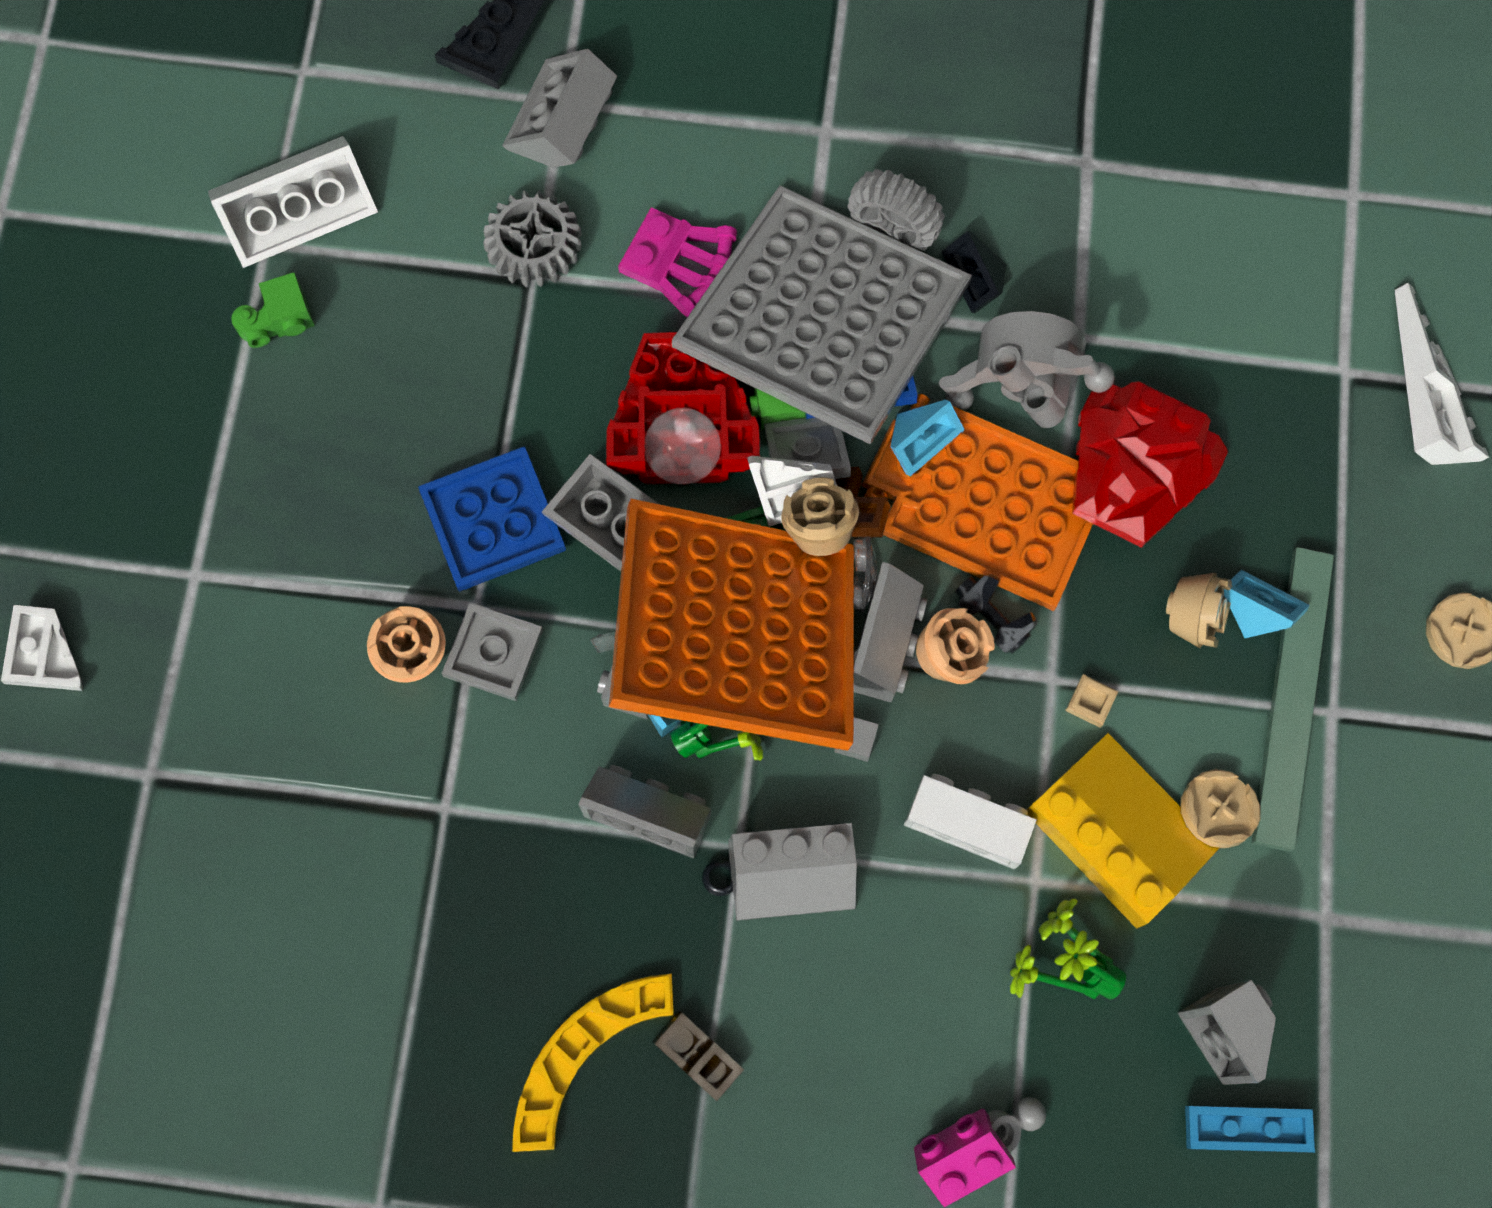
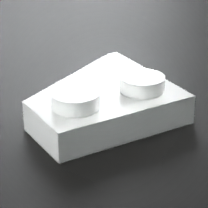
M760 456L747 457L769 527L782 523L781 513L784 499L787 494L791 497L793 493L802 489L803 481L813 478H830L834 480V484L837 486L830 464Z

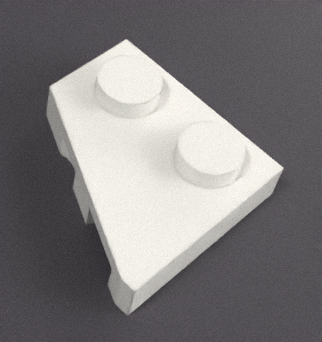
M21 605L13 606L1 681L4 684L83 690L82 680L55 609Z

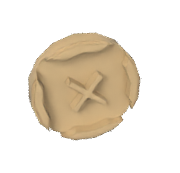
M1462 592L1449 595L1432 608L1426 621V636L1431 649L1441 660L1453 667L1472 669L1483 666L1492 660V603L1483 597L1478 598L1471 596L1472 594Z
M1214 769L1202 772L1187 784L1181 796V814L1186 827L1200 841L1209 846L1224 849L1240 845L1253 834L1260 822V804L1255 791L1249 784L1245 785L1241 780L1237 779L1239 776L1230 771Z

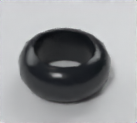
M726 860L712 861L705 867L702 873L704 888L715 896L731 894L733 892V881L728 887L716 888L709 880L710 872L718 867L727 869L731 874L730 862Z

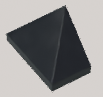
M967 231L942 251L947 264L972 275L970 284L963 294L971 313L978 312L1003 293L1006 264L973 232Z

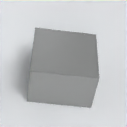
M854 717L852 746L848 751L835 748L834 752L868 762L879 724Z

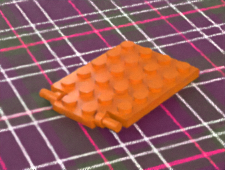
M917 394V404H912L910 410L928 405L930 399L923 394ZM953 406L965 430L910 477L905 474L890 447L896 419H894L862 482V487L867 489L864 497H887V500L889 498L894 501L888 514L883 535L980 579L988 574H992L1000 579L998 587L1054 611L1093 525L1072 514L1074 476L1078 469L1079 461Z

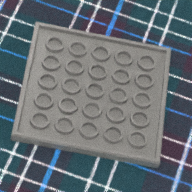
M779 185L673 337L672 347L871 444L970 284L972 275Z

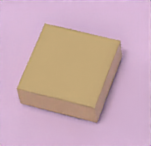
M1083 674L1065 711L1101 728L1118 691Z

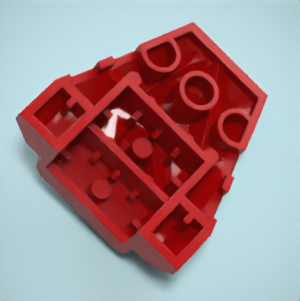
M677 332L644 333L629 370L630 378L625 391H621L618 398L619 406L613 420L610 419L607 427V466L622 474H636L639 480L645 484L722 483L728 480L729 472H744L750 469L747 457L760 456L759 425L755 416L752 417L748 409L746 395L743 388H739L736 378L673 348L672 339Z
M1139 381L1131 382L1123 388L1113 384L1107 391L1101 393L1091 391L1078 416V426L1081 427L1080 440L1076 445V455H1079V462L1074 476L1072 514L1142 548L1171 522L1177 512L1192 503L1198 493L1213 484L1227 456L1228 450L1220 436L1208 430L1211 420L1207 414Z

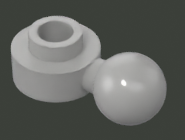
M1025 1097L1019 1100L1014 1107L1013 1115L1002 1110H993L987 1113L993 1130L1010 1153L1017 1147L1020 1141L1021 1129L1026 1131L1038 1130L1046 1120L1044 1105L1033 1097Z

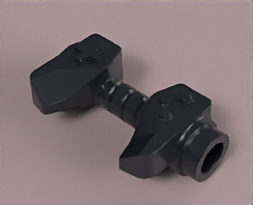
M992 574L982 577L979 581H976L972 576L969 577L955 591L960 600L958 605L961 608L968 609L966 611L968 614L973 615L980 612L998 631L994 642L1005 653L1011 652L1013 654L1032 636L1029 632L1036 627L1037 619L1032 612H1029L1010 622L990 601L1000 579Z

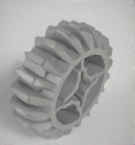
M875 169L873 172L866 171L859 181L854 184L850 192L851 195L848 199L849 204L847 208L851 212L850 216L853 220L919 251H925L928 246H931L941 232L945 218L942 212V205L935 202V195L926 192L925 186H919L915 183L914 179L909 180L902 173L895 175L891 170L883 172L879 169Z
M524 190L522 199L518 200L510 194L508 198L509 205L498 202L496 206L497 213H489V225L484 226L483 230L486 238L483 241L484 249L488 253L489 263L496 265L497 273L500 276L507 274L508 280L512 284L521 278L522 284L526 288L531 280H536L537 285L542 287L543 279L547 277L555 283L557 280L556 272L567 275L569 272L568 264H576V252H580L582 247L580 240L582 233L581 227L577 224V216L574 212H569L566 202L558 204L554 194L545 200L540 190L535 194V197H529V194ZM542 220L551 223L560 232H554L553 228L544 226ZM504 245L512 246L513 249L521 251L524 257L512 254Z

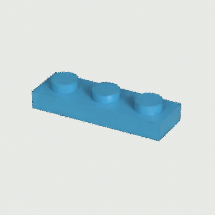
M1185 1106L1187 1149L1315 1153L1313 1109Z

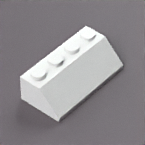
M343 136L208 191L211 203L243 268L378 212L350 146Z

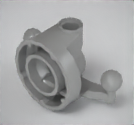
M1022 311L1000 315L986 323L980 335L978 359L961 368L956 374L942 377L939 381V386L946 392L945 399L950 401L952 406L965 411L971 407L974 400L971 388L980 384L999 381L1004 396L1013 401L1020 402L1023 409L1038 426L1051 428L1060 423L1064 418L1072 375H1084L1087 388L1097 393L1107 391L1113 385L1115 376L1111 366L1103 362H1096L1092 356L1085 355V336L1083 331L1073 322L1050 313Z

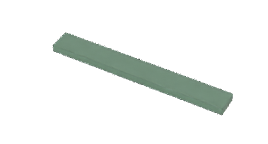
M1296 547L1292 553L1287 594L1309 604V608L1291 628L1281 631L1258 795L1260 822L1254 830L1252 844L1288 852L1294 851L1334 561L1333 554Z

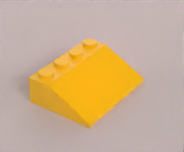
M1109 733L1027 809L1028 816L1036 819V824L1136 929L1148 924L1219 849L1218 847L1207 845L1192 834L1186 827L1181 814V807Z

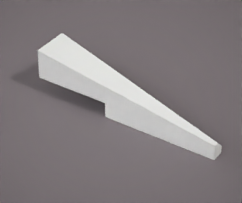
M1406 283L1394 291L1415 453L1431 465L1481 462L1489 458L1486 448H1482L1474 440L1471 430L1476 427L1472 417L1467 418L1460 398L1461 392L1440 345L1429 341L1425 328L1430 323L1426 315L1420 314L1414 295L1416 293L1414 287Z

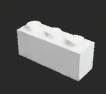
M932 774L931 778L923 776L904 826L1012 869L1017 868L1021 864L1036 823V819L1027 816L1028 811L1010 803H1006L1005 807L990 801L991 796L980 790L969 789L968 792L953 787L954 782L951 779L938 774Z

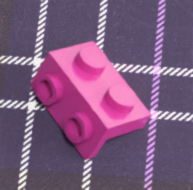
M980 1109L973 1114L961 1117L952 1126L937 1134L927 1136L920 1144L914 1147L918 1173L944 1208L1016 1168L1013 1156L993 1130L989 1115L985 1109Z

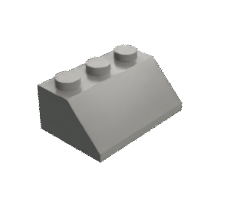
M589 49L546 59L502 146L508 151L552 168L574 164L583 153V145L588 134L597 125V116L603 104L608 101L612 94L611 88L617 75Z
M589 454L544 508L542 514L621 571L626 514L630 499L658 503Z
M882 562L854 662V692L892 702L896 692L903 694L909 672L902 669L905 655L913 656L918 635L911 633L915 620L922 621L928 599L921 598L923 584L885 562Z
M611 765L609 770L598 767L578 804L585 818L695 858L711 816V808L705 806L706 800L690 793H684L683 798L668 792L669 786L653 779H647L646 784L631 778L632 772L619 766Z
M852 823L732 834L729 838L728 847L736 921L853 910L856 908L857 862Z
M1252 980L1219 987L1178 1012L1181 1020L1223 1085L1259 1083L1266 1078L1276 1017L1270 1009L1273 1006L1272 1001L1263 987L1259 984L1255 985Z

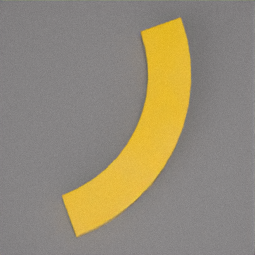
M672 973L629 981L589 1001L573 1013L556 1030L535 1060L520 1096L513 1129L512 1152L555 1149L556 1129L563 1099L572 1080L588 1057L612 1036L630 1026L658 1017L674 1016Z

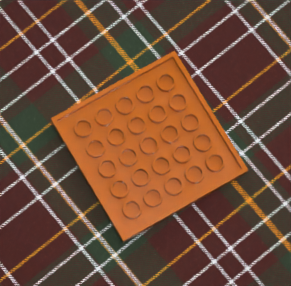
M630 499L626 514L609 707L848 751L853 744L854 545L847 544L842 550L831 555L814 556L802 551L785 530Z

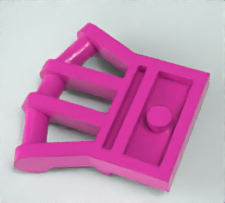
M651 207L618 265L619 272L661 291L685 317H688L731 256L732 243L737 239V230L727 225L717 228L692 226L685 219L681 221ZM688 241L718 243L717 254L713 255L689 244ZM680 256H683L711 270L708 275L702 276L676 263ZM670 276L697 289L686 297L667 279Z

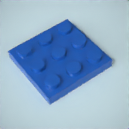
M525 446L418 486L459 592L566 551L557 525L542 514L548 503Z

